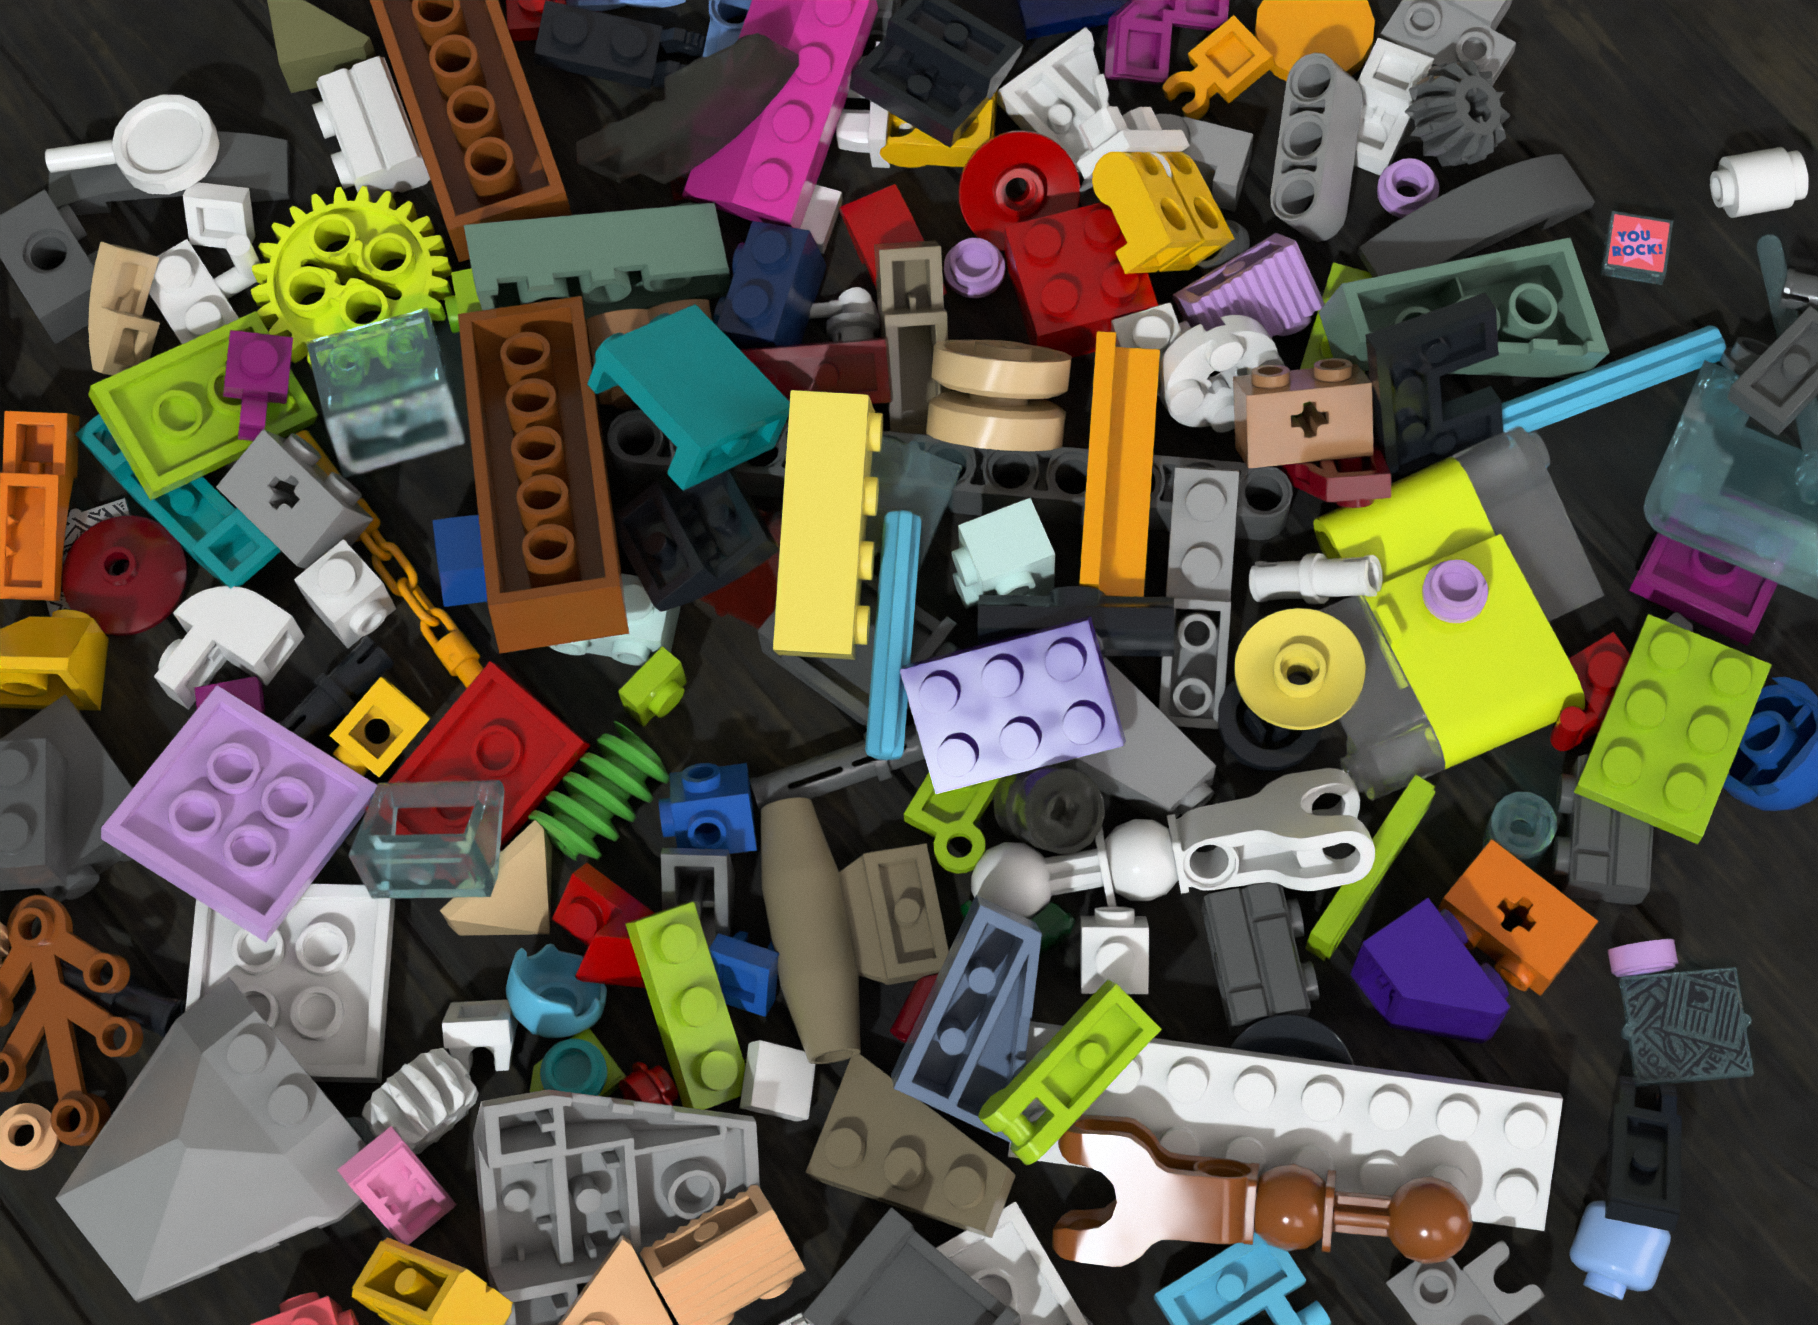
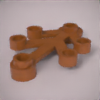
M33 895L23 899L14 907L7 923V937L12 948L0 968V1028L11 1020L14 1012L12 1000L31 969L33 970L36 991L5 1047L0 1052V1064L5 1061L9 1067L8 1078L4 1083L0 1082V1092H13L21 1087L26 1078V1065L45 1033L59 1099L51 1113V1127L55 1134L58 1135V1139L64 1144L70 1146H91L111 1117V1111L107 1102L102 1097L93 1093H87L73 1022L94 1035L101 1052L110 1057L126 1058L136 1054L143 1043V1031L135 1020L113 1015L65 984L60 958L82 970L86 985L91 990L99 993L113 994L124 989L130 978V968L122 956L103 953L73 934L71 917L61 902L49 896ZM38 916L41 920L42 928L40 934L33 939L32 925ZM109 962L113 968V976L110 982L105 985L101 980L100 972L103 965ZM122 1026L126 1031V1041L118 1049L114 1044L113 1036L115 1030ZM73 1108H76L80 1113V1124L73 1131L70 1126V1115Z

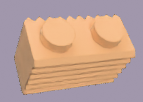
M750 1185L746 1192H738L734 1199H726L723 1205L715 1206L711 1212L703 1213L699 1219H691L687 1226H679L675 1233H667L664 1240H656L652 1247H644L640 1252L653 1280L679 1325H728L736 1311L758 1298L772 1299L783 1294L791 1286L793 1278L806 1271L777 1215L758 1185Z

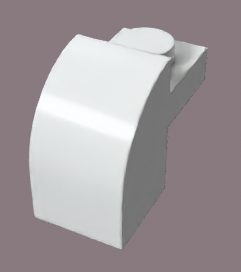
M228 586L206 589L188 598L173 612L187 634L183 640L177 639L167 647L160 658L159 670L154 678L170 698L189 710L196 701L194 688L208 685L227 660L250 676H257L261 683L267 686L305 636L292 615L254 591L235 586L231 589Z

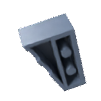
M975 896L891 1073L895 1090L1010 1143L1012 1141L1002 1131L993 1133L979 1119L978 1115L985 1102L999 1090L1005 1089L1026 1066L1030 1018H1032L1042 933L1035 922L980 896Z

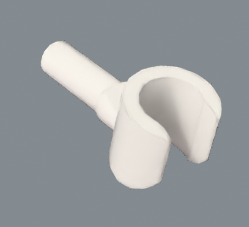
M854 287L843 292L839 296V300L814 303L810 310L809 319L830 318L841 313L857 312L872 314L877 318L879 316L871 295L860 287Z

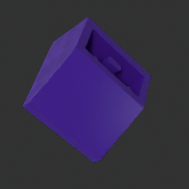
M1429 898L1365 940L1361 945L1350 973L1391 1028L1483 1044L1493 1037L1510 1009V1005L1505 1000L1509 996V992L1499 974L1487 963L1479 966L1464 946L1468 942V938L1461 924L1447 909L1439 912Z

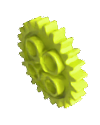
M367 186L360 188L355 201H348L343 189L337 187L334 194V203L326 205L317 194L311 195L312 212L305 214L301 209L292 206L289 209L295 223L290 228L275 222L271 226L279 241L278 244L260 243L258 246L264 260L268 263L252 266V272L257 282L261 284L251 289V294L257 306L261 307L257 313L265 327L271 328L269 330L270 335L293 337L291 361L297 363L308 354L307 361L313 373L318 374L326 363L331 361L337 378H343L349 363H356L364 378L369 376L371 361L379 359L388 371L392 370L393 359L391 353L399 350L404 355L413 358L415 352L410 340L414 336L427 341L433 339L426 320L444 321L446 318L442 304L437 300H445V297L452 296L450 285L444 279L451 275L452 268L448 257H443L447 251L441 235L432 236L435 231L428 216L417 219V213L412 202L407 201L396 209V203L390 191L386 190L379 200L373 203ZM335 241H349L339 251L325 252L328 245ZM389 260H405L403 264L395 270H380L383 264H385ZM309 263V264H313V265L319 266L320 268H318V267H312V266H306V267H304V265H306V264ZM310 293H324L322 298L314 304H300L303 298ZM385 296H390V297H399V296H402V297H401L400 299H398V300H393V299L387 298V297H385ZM365 312H381L377 319L371 323H355L359 316Z

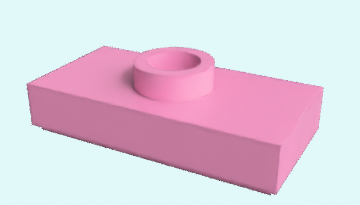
M392 1126L337 1169L347 1184L398 1242L406 1245L412 1243L457 1205Z

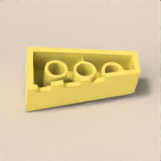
M791 390L773 650L778 655L855 660L857 644L868 645L870 606H860L862 580H872L874 542L865 540L867 516L877 515L879 478L871 477L873 452L881 451L883 413H875L869 395Z

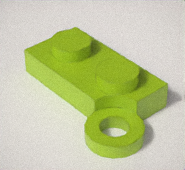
M930 773L927 774L903 814L904 821L935 838L934 854L938 863L945 870L956 874L968 873L974 870L975 865L986 852L985 838L976 825L1005 777L935 794ZM962 836L971 842L972 849L967 856L957 858L948 852L947 846L951 839Z

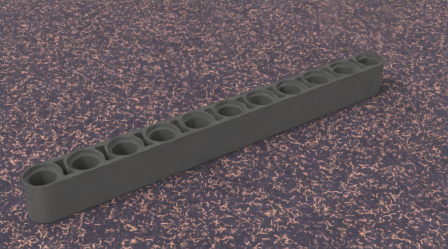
M631 410L618 415L611 423L607 437L612 459L619 475L627 482L636 485L650 486L657 481L665 488H675L678 486L667 474L677 447L642 410ZM785 423L775 447L768 450L777 455V458L772 463L758 467L745 461L733 467L749 495L783 498L788 423ZM883 431L881 451L873 452L872 469L881 462H893L902 469L892 477L882 478L872 472L871 477L879 478V507L984 516L1031 498L1040 521L1084 525L1086 491L1080 494H1069L1062 491L1058 485L1068 478H1077L1085 483L1087 482L1089 449L1061 447L1047 451H1004L953 444L935 439L930 435ZM637 440H646L653 443L652 447L642 455L633 456L624 452L630 443ZM1153 455L1148 531L1170 532L1175 466L1239 470L1235 538L1266 540L1278 535L1285 527L1293 492L1292 484L1287 475L1273 466L1248 468L1245 463ZM945 467H953L964 473L962 478L954 483H943L933 477L938 470ZM1012 472L1020 474L1026 479L1022 486L1012 489L1001 487L995 481L999 476ZM1253 495H1266L1276 502L1277 507L1270 511L1256 510L1248 504L1247 499Z

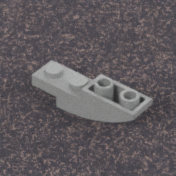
M1175 466L1165 595V597H1174L1173 657H1162L1159 710L1175 726L1218 729V706L1225 692L1231 612L1230 597L1239 470L1187 466Z

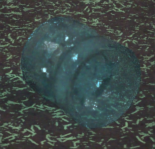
M1515 792L1505 796L1496 804L1483 833L1484 848L1492 839L1529 868L1535 867L1543 859L1557 831V817L1552 806L1543 797L1531 792ZM1520 819V820L1527 821L1528 823H1524V822H1521V821H1515V820Z

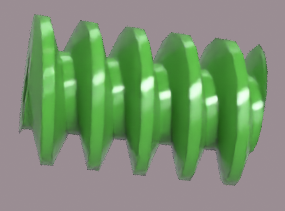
M614 721V727L620 738L605 733L601 734L597 739V746L604 758L589 752L584 753L580 757V765L587 777L574 772H567L562 777L563 784L570 797L556 791H551L545 796L546 804L553 816L537 810L532 811L528 815L531 822L536 820L544 828L550 842L574 861H577L576 857L579 854L595 860H599L602 857L593 840L597 834L613 841L620 837L610 820L614 815L631 822L637 818L627 801L631 796L648 803L654 799L644 782L648 777L665 784L670 781V777L657 754L636 734Z

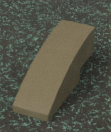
M935 240L874 244L880 338L888 337L893 401L886 403L889 432L928 435L926 434L929 401L940 393L950 391L949 388L939 384L931 377L934 345L936 342L948 340L947 311L944 309L941 246Z

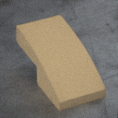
M100 242L89 302L88 331L93 370L103 374L115 375L150 358L160 323L142 315L159 257L142 251Z

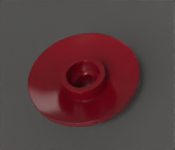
M129 515L103 520L86 530L70 548L62 570L63 593L71 610L88 614L96 621L105 634L116 636L138 634L164 621L181 601L188 580L187 559L180 543L160 523L145 517ZM122 559L129 561V567L123 574L118 576L109 574L111 566Z

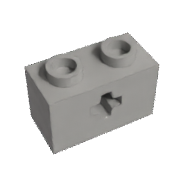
M263 429L216 488L296 566L307 569L343 539L351 547L373 520L357 503L362 496L361 493L339 474L331 472L328 476L316 464L321 458L319 452L298 435L291 433L285 439Z

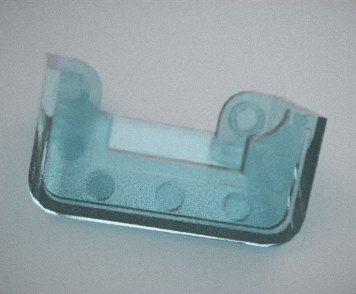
M1704 360L1647 492L1643 507L1646 520L1654 530L1665 537L1818 599V456L1745 427L1750 415L1727 399L1732 384L1740 375Z

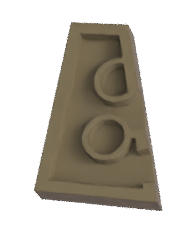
M861 1054L851 1057L805 1172L813 1180L989 1238L993 1237L1016 1176L1002 1162L922 1101L895 1090L892 1078Z

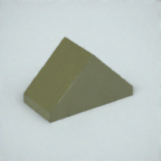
M267 0L279 65L291 93L318 88L316 81H318L320 76L343 68L350 70L354 64L377 57L370 37L305 0Z

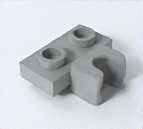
M1402 0L1381 32L1380 38L1434 58L1432 68L1445 62L1450 64L1452 62L1473 60L1480 72L1492 71L1493 86L1515 52L1516 42L1495 31L1510 8L1512 0Z
M1503 1240L1466 1265L1463 1270L1459 1268L1452 1257L1444 1262L1431 1264L1414 1261L1386 1282L1417 1325H1508L1545 1297L1541 1289L1533 1284L1511 1294L1502 1292L1496 1287L1494 1283L1495 1272L1510 1256L1509 1248Z

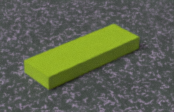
M1415 774L1372 839L1375 847V860L1371 870L1363 879L1340 887L1311 931L1305 947L1306 950L1323 961L1326 958H1331L1429 809L1436 792L1434 791V785Z

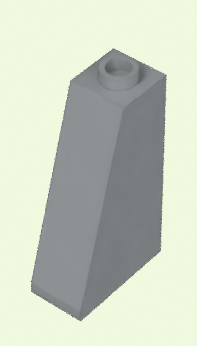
M1105 657L1103 661L1125 735V745L1053 765L1167 827V815L1175 814V818H1177L1180 814L1184 815L1187 811L1205 806L1211 799L1214 791L1210 786L1213 784L1216 765Z

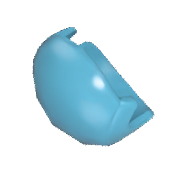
M547 944L537 954L527 957V951L523 948L516 951L507 980L506 997L512 1015L532 1034L545 1038L569 1037L592 1027L601 1018L606 1004L607 988L605 984L582 982L575 978L583 960L581 955L558 951L553 944Z

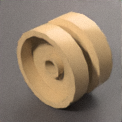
M946 340L936 342L934 345L931 377L944 387L956 391L940 393L931 398L928 408L926 434L935 439L953 444L994 450L1047 451L1061 448L1064 438L1066 412L1058 405L1043 399L1056 397L1068 391L1072 356L1046 347L1011 341Z

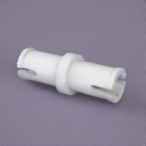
M1311 553L1303 556L1300 561H1257L1255 566L1251 567L1249 574L1250 591L1257 602L1304 599L1307 604H1324L1328 601L1329 597L1360 595L1372 597L1377 596V592H1380L1383 581L1381 564L1375 555L1327 559L1324 554Z

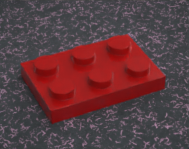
M489 661L368 805L366 810L460 892L505 848L529 819L528 815L532 811L537 810L545 800V796L553 791L562 780V777L589 748L590 744L500 666Z

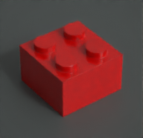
M1103 202L1004 227L1005 262L1030 345L1062 351L1071 355L1072 358L1096 352L1097 331L1111 332V320L1158 306L1148 273L1125 274L1115 252L1126 245L1127 241L1111 207Z

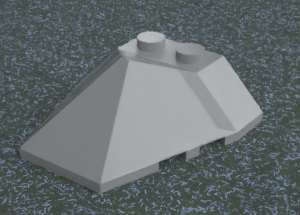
M228 977L175 1020L55 1199L134 1300L139 1303L220 1270L219 1266L256 1251L262 1253L279 1246L280 1241L315 1227L321 1229L343 1219L363 1201L347 1184L337 1169L366 1147L367 1144L341 1115L235 983Z
M557 1090L531 1092L485 1100L480 1103L473 1132L483 1254L490 1287L513 1302L512 1313L504 1325H558L622 1235L631 1241L652 1285L657 1289L658 1287L640 1255L644 1247H652L656 1240H664L667 1233H675L679 1226H687L691 1219H699L703 1213L711 1212L715 1206L723 1205L726 1199H734L738 1192H746L750 1185H758L760 1187L757 1126L753 1116Z

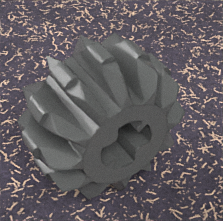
M1473 60L1452 62L1450 64L1445 62L1429 69V73L1422 75V79L1409 89L1413 103L1404 112L1415 121L1416 126L1410 136L1421 137L1424 142L1423 156H1437L1442 167L1449 165L1457 166L1465 163L1470 165L1485 159L1488 154L1494 152V147H1497L1498 143L1506 139L1502 124L1510 117V114L1501 107L1499 100L1505 91H1495L1492 86V71L1480 72Z

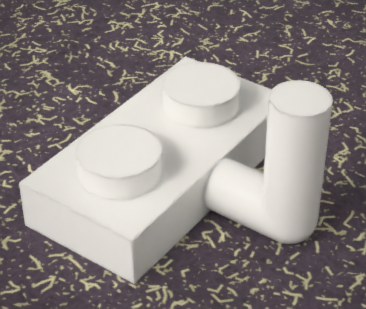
M238 233L228 238L226 249L235 267L214 279L188 239L157 256L159 261L149 294L181 344L239 319L227 299L257 282L252 272V266L261 264L246 235Z

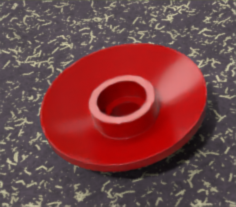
M1010 131L990 138L970 156L964 166L959 182V204L962 215L973 233L978 238L990 242L999 250L1005 251V226L1077 209L1080 200V181L1072 159L1054 140L1032 131ZM1013 178H1022L1026 181V190L1018 198H1010L1006 195V185Z

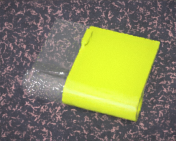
M1515 426L1391 483V498L1374 499L1373 504L1361 508L1341 506L1314 520L1316 538L1327 559L1375 555L1381 564L1382 583L1502 534L1548 622L1604 596L1546 467L1550 466L1548 450L1537 433L1532 432L1528 434L1520 426ZM1361 595L1356 596L1398 690L1401 691L1408 688Z
M1502 534L1382 583L1381 590L1377 592V596H1352L1318 610L1335 617L1345 624L1358 639L1364 653L1366 670L1361 694L1352 708L1339 718L1348 736L1346 742L1348 755L1340 758L1342 771L1353 780L1358 793L1364 791L1372 801L1408 786L1415 774L1425 779L1558 721L1560 714L1567 707H1578L1582 711L1585 709L1584 692L1577 674ZM1464 560L1473 564L1484 576L1488 586V597L1483 610L1474 619L1464 623H1448L1436 618L1425 606L1422 597L1425 577L1434 566L1441 562Z

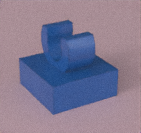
M744 931L736 933L733 937L718 933L709 947V952L725 1003L766 1017L776 1000L779 953L774 951L772 942L768 945V949L748 943V933Z

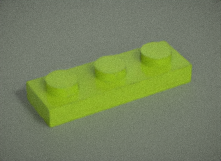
M694 902L683 903L625 923L683 1107L705 1110L741 1096L745 1063Z

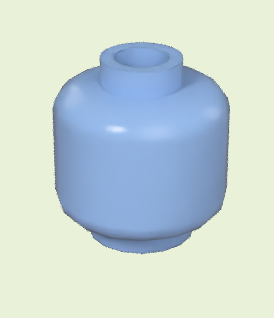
M1593 1201L1588 1204L1584 1211L1569 1255L1571 1261L1579 1269L1587 1272L1583 1283L1584 1286L1609 1297L1623 1300L1626 1289L1647 1291L1654 1286L1668 1250L1671 1235L1666 1230L1605 1218V1201Z

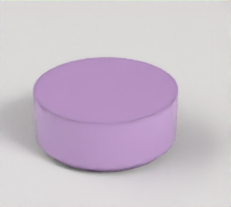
M1674 939L1645 941L1608 950L1611 972L1616 977L1660 972L1676 967L1675 964H1678Z

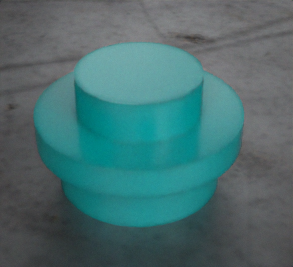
M567 1039L555 1044L544 1056L540 1068V1078L545 1090L598 1096L603 1090L608 1074L607 1064L600 1050L592 1043L582 1039Z

